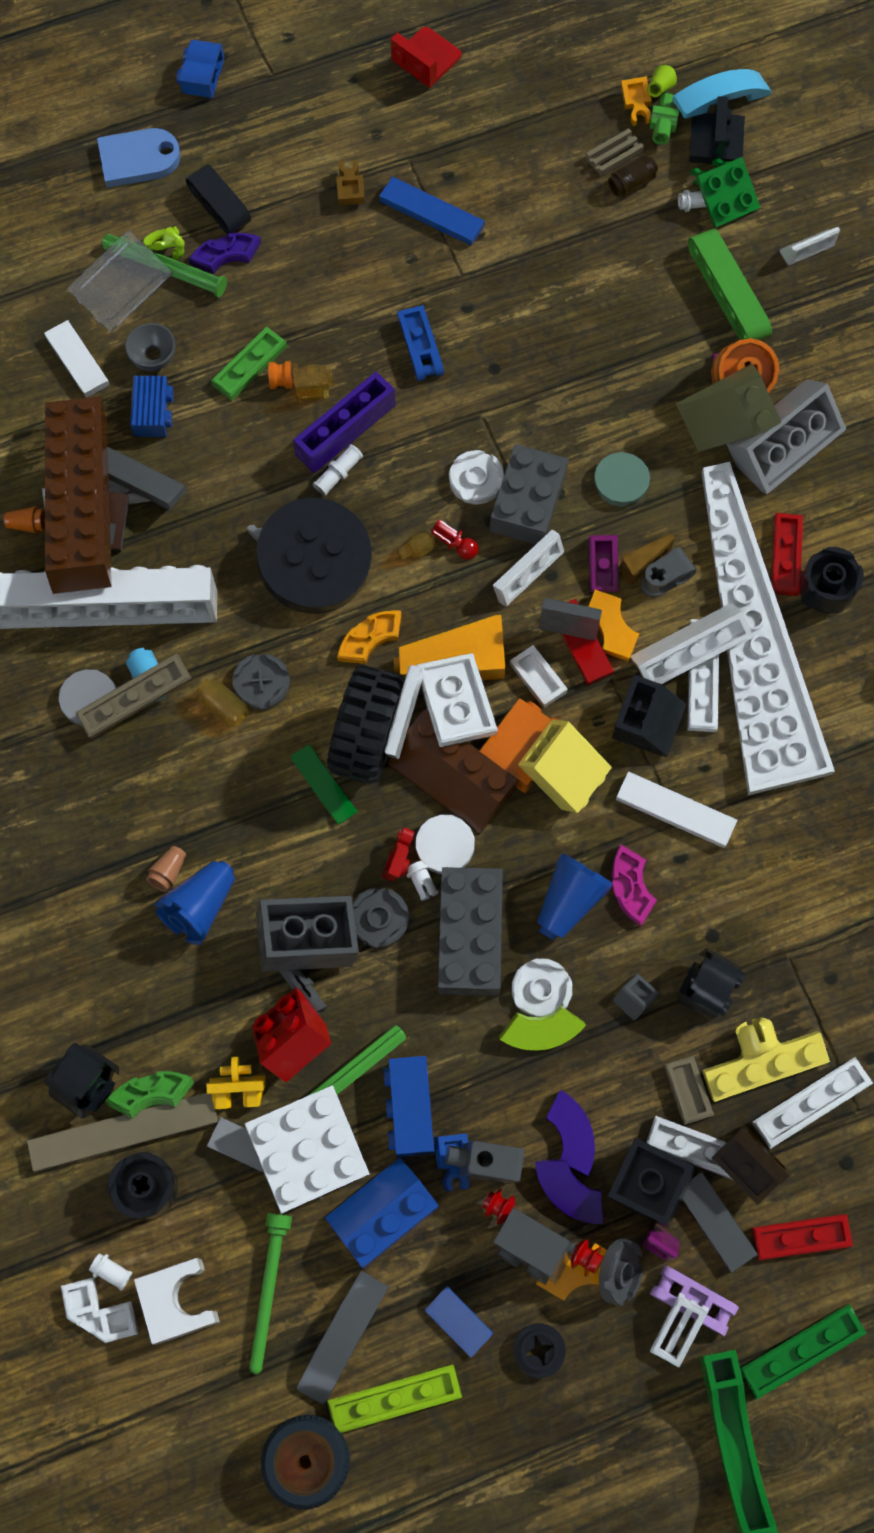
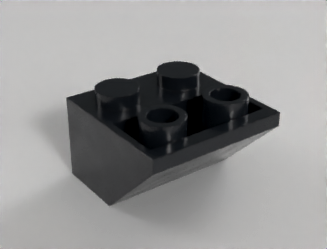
M634 674L614 727L612 738L667 758L686 704L664 685Z

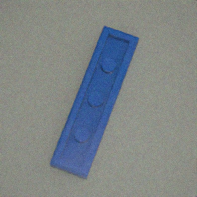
M393 176L379 196L381 203L470 246L473 245L485 225L484 220Z

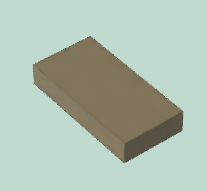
M694 1055L664 1064L663 1067L683 1126L713 1117L714 1113Z

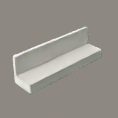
M730 603L631 655V660L638 667L643 678L663 684L751 638L753 634L743 612L733 603Z

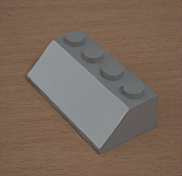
M805 380L774 405L781 420L780 424L757 436L726 444L736 466L764 494L771 492L847 430L828 383Z

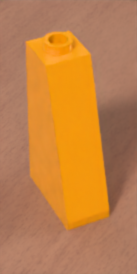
M494 615L399 647V658H394V673L406 678L408 668L411 665L416 666L422 663L473 653L481 680L504 679L505 657L501 615Z

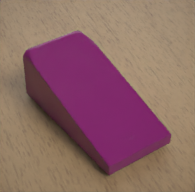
M589 535L590 593H594L595 589L601 592H619L618 535Z
M656 1224L651 1225L641 1241L643 1247L664 1261L675 1259L679 1253V1240Z

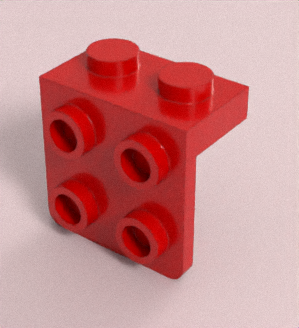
M427 26L422 27L409 40L398 32L391 38V60L429 88L450 70L462 56L461 50Z

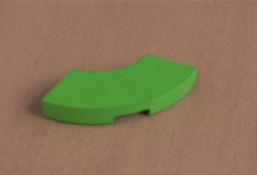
M159 1071L155 1075L140 1079L135 1077L127 1081L110 1094L105 1101L109 1107L133 1119L141 1110L152 1105L166 1104L176 1107L194 1084L192 1077L185 1074Z

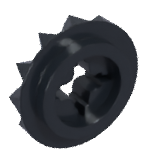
M543 1323L531 1324L518 1334L514 1343V1358L520 1369L527 1375L536 1378L551 1376L560 1369L564 1362L566 1354L565 1343L560 1333L552 1326ZM534 1336L537 1337L541 1345H553V1348L544 1353L545 1365L542 1364L538 1356H526V1353L535 1348Z

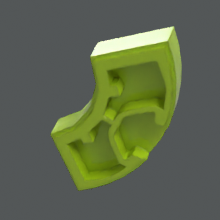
M561 1005L552 1013L541 1017H527L517 1012L499 1035V1039L519 1049L546 1050L568 1042L581 1032L586 1024Z

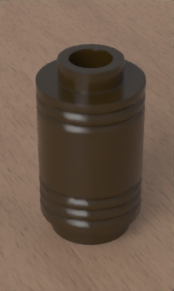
M644 154L611 173V177L608 178L611 191L616 197H625L656 178L657 164L652 157Z

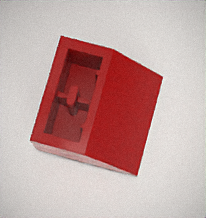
M297 987L288 995L281 997L273 1008L266 1014L259 1016L252 1025L260 1064L284 1082L289 1081L332 1044L326 1024Z

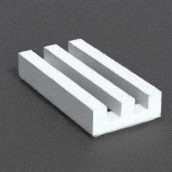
M679 1292L651 1346L650 1352L680 1367L708 1314L709 1308L704 1305L701 1307L697 1304V1301L693 1299L688 1300L684 1294ZM683 1306L686 1309L665 1350H663L660 1346L680 1307ZM692 1312H695L698 1315L675 1357L671 1352Z

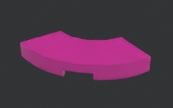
M620 844L612 865L611 879L613 892L623 912L641 927L657 899L648 892L643 882V868L646 859Z

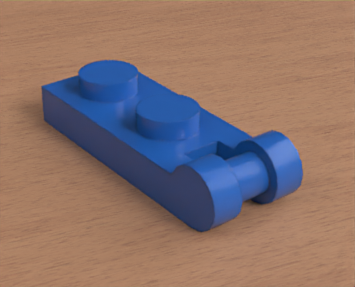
M424 305L397 311V318L413 365L416 380H425L426 376L435 375V377L444 375L443 365ZM431 359L432 364L422 365L423 360Z

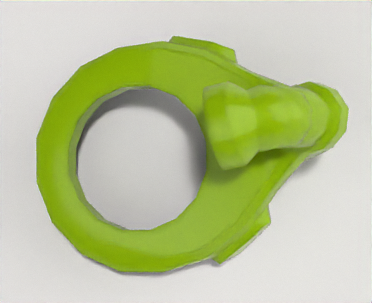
M176 226L157 230L144 238L143 244L149 250L157 251L174 246L175 248L171 254L174 260H179L184 255L185 243L182 237L179 236L180 233Z

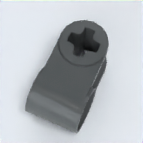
M680 547L675 548L646 568L645 576L641 581V589L646 596L659 597L677 585L687 582L696 574L697 569Z

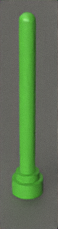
M267 1213L265 1226H268L267 1233H270L249 1366L250 1372L253 1374H259L263 1367L283 1235L286 1236L287 1229H291L292 1216Z

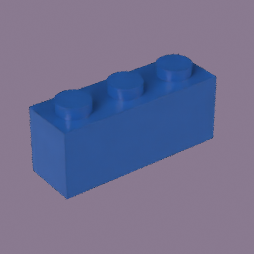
M426 1056L389 1059V1068H383L385 1087L391 1086L392 1099H386L387 1118H393L394 1130L388 1131L389 1149L396 1150L397 1157L434 1154Z

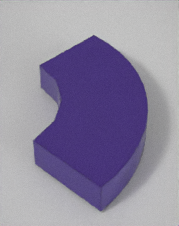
M228 233V236L215 240L210 239L192 253L189 263L212 274L219 267L229 262L242 261L250 263L261 244V237L248 233Z
M560 1090L546 1120L556 1127L561 1137L563 1150L560 1159H568L570 1168L588 1177L595 1154L592 1127L580 1105L572 1097Z
M568 1159L536 1160V1172L541 1187L557 1208L570 1217L586 1223H604L602 1191L589 1188L580 1183L571 1172Z

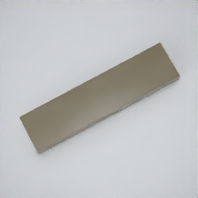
M176 653L75 713L88 737L92 739L192 681V678L180 656Z

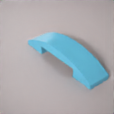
M737 69L721 72L697 81L675 94L672 100L686 119L707 113L709 106L716 104L718 96L728 97V100L746 96L749 101L770 96L772 91L759 72L749 69Z

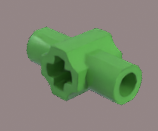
M670 93L662 94L659 98L658 106L653 105L649 129H654L652 140L660 145H665L669 142L670 134L676 131L679 109H675L676 104L672 100L674 95Z

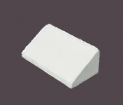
M835 227L824 230L780 249V253L786 263L792 265L834 247L840 229Z

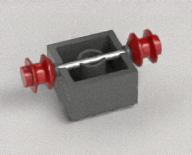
M501 1188L496 1193L491 1191L488 1194L482 1208L486 1210L484 1215L486 1218L494 1214L497 1216L498 1225L504 1223L493 1243L499 1249L498 1255L505 1262L516 1268L520 1264L526 1266V1272L529 1273V1276L544 1285L547 1284L548 1280L556 1284L569 1260L572 1269L578 1265L584 1268L585 1277L590 1272L596 1274L604 1257L600 1254L602 1247H598L595 1250L590 1249L588 1239L579 1242L578 1245L575 1243L571 1244L566 1238L518 1211L515 1208V1197L503 1198Z

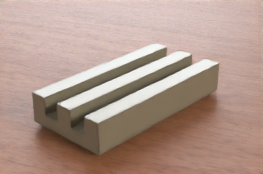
M629 128L586 153L585 159L600 177L643 153V144L637 143V137H632V131ZM630 146L632 147V148L629 149L628 151H626V152L622 153L621 155H619V153L622 152L623 150L629 148ZM608 159H612V160H610L609 162L605 163V164L602 165V166L599 165V164L605 162V161L608 160Z

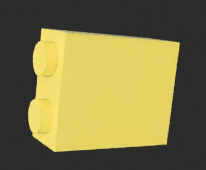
M555 719L550 721L518 764L561 810L579 813L588 804L590 796L605 781L607 773L612 768L569 721Z

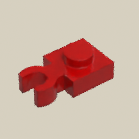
M405 827L398 831L394 847L389 853L381 878L392 882L405 875L410 860L406 859L409 852L408 847L415 831Z

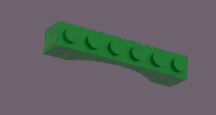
M725 1350L700 1355L698 1358L737 1532L778 1533L756 1458L746 1407L744 1383L736 1350Z

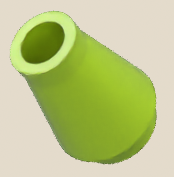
M660 65L655 68L650 84L647 87L648 93L652 97H659L662 93L674 88L677 82L675 70L668 65Z

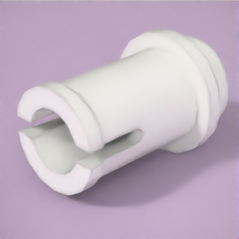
M684 190L683 193L678 195L680 210L684 209L685 212H689L692 208L706 207L701 191L690 192L689 190Z
M418 861L408 866V874L406 876L412 879L421 901H425L431 895L433 897L439 892L436 890L427 871L428 865H424L423 861Z
M99 1253L89 1268V1271L94 1273L92 1277L96 1278L99 1276L122 1291L133 1272L108 1259V1254L103 1256Z

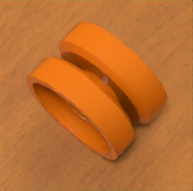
M752 338L738 340L721 349L713 360L711 368L712 384L753 364L761 375L768 393H770L777 383L780 371L778 358L773 349L763 341Z

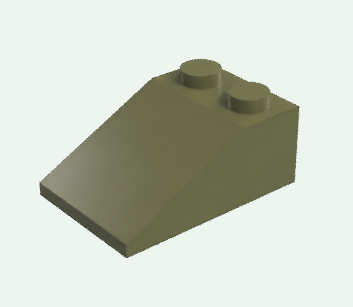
M753 364L676 403L698 452L757 436L781 423L762 377Z

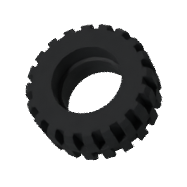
M365 664L359 665L354 669L343 695L330 741L327 768L332 774L366 784H374L379 781L388 759L384 749L405 681L402 675Z

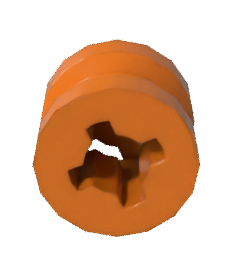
M285 361L283 364L268 362L270 390H276L281 386H284L286 389H292L291 361Z

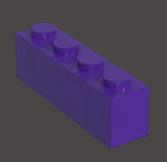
M375 371L293 439L295 456L313 473H316L396 406L395 389Z

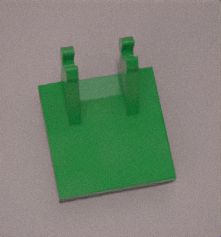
M743 157L726 162L717 158L712 161V166H717L715 169L701 171L699 168H694L690 171V175H695L696 177L693 183L700 188L714 228L760 208Z

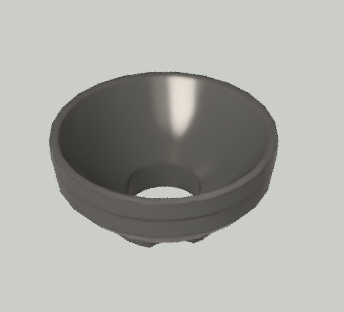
M146 323L134 328L126 339L125 349L128 358L137 368L146 371H156L166 367L172 361L176 352V343L173 334L168 328L157 323ZM151 349H157L161 352L160 357L156 360H149L145 355Z

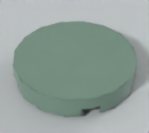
M624 452L613 453L603 458L596 467L594 485L599 496L609 504L620 507L629 506L631 503H637L642 500L648 491L650 481L648 467L642 459Z

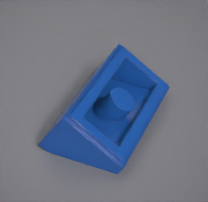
M448 1286L425 1309L429 1316L470 1357L494 1334Z

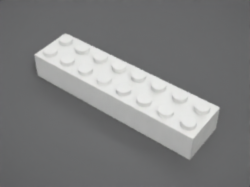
M193 565L189 568L163 566L160 569L134 567L131 570L111 568L112 587L52 594L45 571L32 573L27 570H18L15 573L6 574L0 572V629L217 622V588L211 568H206L202 565Z

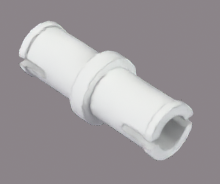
M350 444L336 461L332 460L328 464L329 468L313 482L314 488L321 495L326 496L340 480L347 478V472L363 458L361 451Z

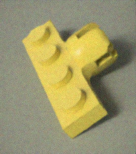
M756 1018L751 1020L752 1025H747V1022L742 1023L736 1029L737 1038L742 1050L741 1055L731 1061L702 1070L711 1100L716 1102L829 1063L830 1060L821 1032L815 1031L780 1043L777 1040L772 1021L766 1018Z

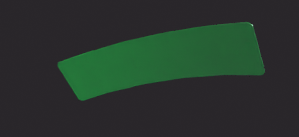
M308 744L291 755V759L338 824H341L357 813V809L330 775L311 745Z

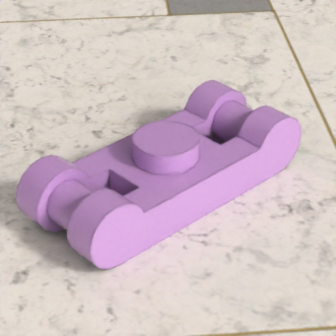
M664 1265L660 1272L662 1278L658 1286H653L650 1295L672 1307L677 1297L670 1294L669 1291L674 1282L682 1286L680 1293L684 1294L688 1300L693 1299L697 1301L698 1305L701 1307L704 1305L709 1310L712 1304L720 1308L715 1319L707 1315L702 1325L725 1337L729 1329L727 1323L731 1315H736L739 1307L673 1268ZM681 1306L679 1311L684 1313L686 1308ZM692 1312L690 1318L695 1320L698 1314Z

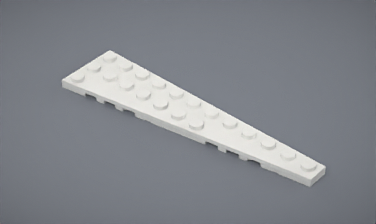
M726 462L704 467L702 470V480L721 608L730 603L737 606L743 612L753 634L751 638L727 650L748 795L832 775L835 770L731 464Z

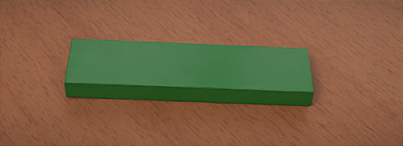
M846 1304L740 1367L742 1377L754 1399L757 1400L864 1336L867 1332L851 1305Z

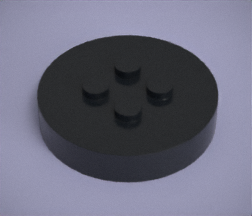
M322 498L298 499L279 508L264 524L257 544V568L265 588L284 606L309 614L331 612L343 607L354 599L366 582L372 559L370 539L358 517L343 505Z

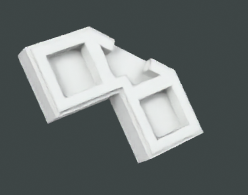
M94 1278L61 1286L67 1319L90 1332L98 1339L108 1343L139 1334L132 1301L100 1309Z

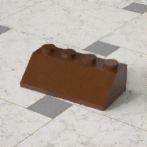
M425 709L408 728L399 759L391 757L388 761V765L457 818L462 819L479 835L515 793L518 780L467 741L439 747L430 715Z

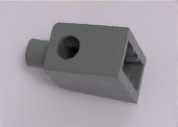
M480 1141L464 1143L463 1148L448 1145L445 1154V1164L460 1167V1176L507 1185L520 1182L525 1149ZM477 1156L481 1159V1166L477 1162Z

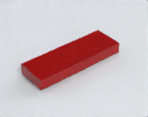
M775 513L770 582L774 593L777 595L799 596L804 515Z
M576 599L568 602L579 605ZM560 633L587 686L614 675V669L597 638L594 641Z
M847 1214L751 1228L755 1251L758 1254L756 1255L757 1261L853 1247Z

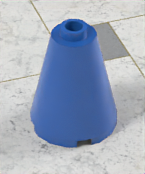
M562 853L558 858L537 923L541 925L539 932L552 940H555L557 936L563 939L610 891L613 883L588 869L577 860Z
M224 861L210 862L156 901L154 907H159L155 911L157 916L176 935L180 931L186 934L188 937L185 941L195 945L201 944L205 940L235 881L234 870Z

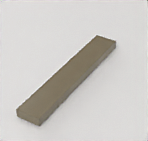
M203 1093L182 1099L176 1107L162 1104L141 1110L133 1119L126 1115H121L27 1140L32 1169L36 1173L218 1124L219 1120L217 1111L214 1109L212 1095Z

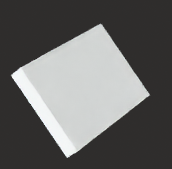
M473 653L416 665L421 667L424 673L421 689L439 747L497 735L498 729Z
M411 665L408 668L384 752L389 757L396 759L400 757L424 676L421 667Z

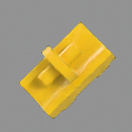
M232 1057L231 1066L220 1067V1076L231 1075L232 1077L210 1078L209 1083L206 1084L207 1094L212 1095L214 1109L231 1108V1092H243L244 1107H259L262 1093L266 1086V1075L240 1076L252 1074L251 1065H240L239 1057Z

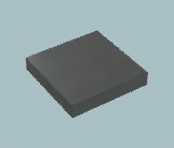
M545 598L541 610L539 629L596 641L602 610Z

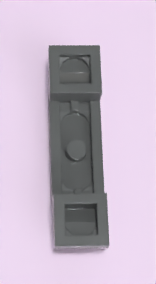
M363 1271L359 1273L296 1388L297 1390L325 1406L365 1329L389 1288L387 1285Z

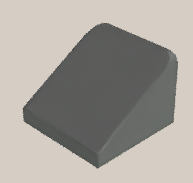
M637 973L618 992L613 1001L630 1018L636 1020L660 993Z

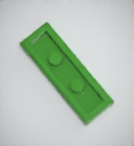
M265 327L211 380L212 386L233 401L268 366V362H273L287 348V342L270 328Z

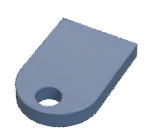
M150 128L97 138L107 188L163 178L171 174L180 162V149L176 138L163 129ZM165 148L173 149V151L167 155L160 153L161 150Z

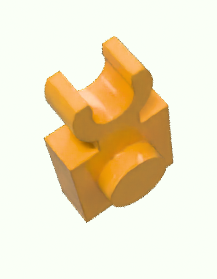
M647 76L621 81L620 86L625 110L633 109L630 118L633 126L637 124L636 116L638 115L645 117L646 124L650 123L651 112L646 106H650L652 100L647 90L649 85Z

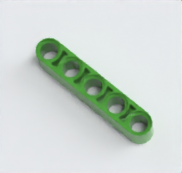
M713 228L688 239L690 254L738 339L752 338L761 341L771 337V323L717 229Z

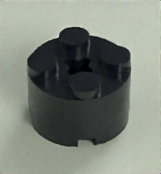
M827 547L812 555L800 578V594L803 604L821 613L843 612L852 603L863 582V569L861 564L859 566L854 559L855 556L848 550L839 547Z
M705 948L699 954L704 957L700 965L694 962L688 971L679 991L684 996L678 997L677 1002L712 1020L716 1019L719 1015L724 1016L732 1003L729 996L734 988L738 989L746 973L741 971V967L709 948Z
M74 1043L67 1049L64 1055L65 1059L58 1069H53L48 1074L45 1085L49 1087L48 1093L53 1100L77 1117L84 1119L87 1117L84 1114L89 1109L95 1112L109 1097L116 1084L112 1081L113 1074L119 1075L120 1070L118 1065L89 1045L84 1044L80 1046Z
M140 1152L125 1157L115 1165L110 1174L108 1186L112 1202L121 1213L137 1220L146 1221L158 1219L172 1207L177 1197L178 1179L172 1167L163 1159L152 1153ZM147 1181L150 1188L148 1191L141 1193V1190L137 1187L138 1183H145Z

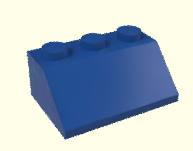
M398 1158L325 1218L360 1266L365 1269L438 1210L439 1205L403 1160Z

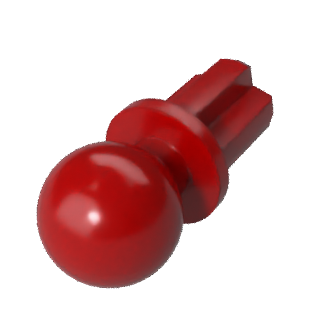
M438 520L431 529L432 535L447 544V549L451 550L453 547H456L458 556L464 560H471L476 557L479 547L474 539L468 537L461 538V530L457 532L441 520Z

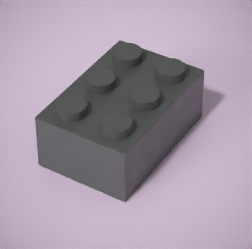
M515 444L491 515L490 532L535 545L549 532L562 491L569 459Z
M351 896L260 900L256 912V924L262 972L353 966L359 954Z

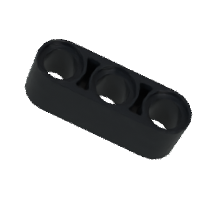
M209 164L185 178L191 193L227 235L251 221V215L246 206Z

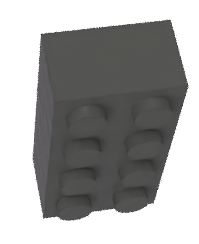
M442 867L438 994L500 995L503 869Z

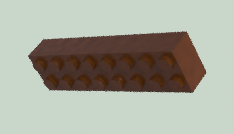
M101 396L45 403V572L52 594L112 587L107 418Z

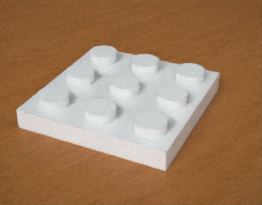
M333 1085L245 1123L280 1213H284L369 1175Z

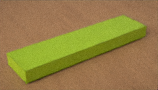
M454 1364L334 1398L328 1400L327 1403L332 1424L342 1433L462 1398Z

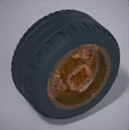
M299 1415L281 1423L269 1435L261 1455V1472L269 1492L282 1504L299 1510L320 1507L334 1498L345 1483L350 1466L349 1449L343 1434L330 1421L316 1415ZM301 1456H309L312 1463L310 1467H302Z

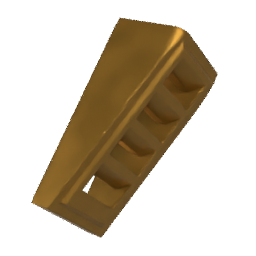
M668 534L622 557L620 571L629 585L634 584L641 578L650 564L661 559L672 550L675 540L673 534Z

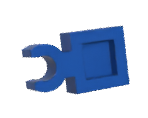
M467 1133L434 1137L437 1169H446V1175L442 1182L445 1191H453L452 1182L454 1178L459 1180L460 1189L469 1188V1178L459 1175L460 1167L445 1164V1154L448 1145L463 1148L464 1143L468 1142Z

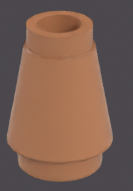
M171 846L148 870L147 882L163 892H166L169 887H173L186 853L176 846Z

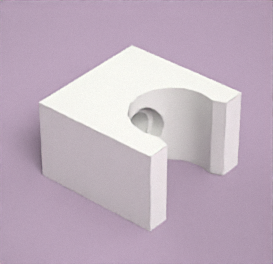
M195 1258L134 1279L152 1345H158L220 1323L216 1311H204L199 1315L192 1316L182 1310L178 1301V1292L183 1282L189 1277L200 1275L205 1271L201 1259Z

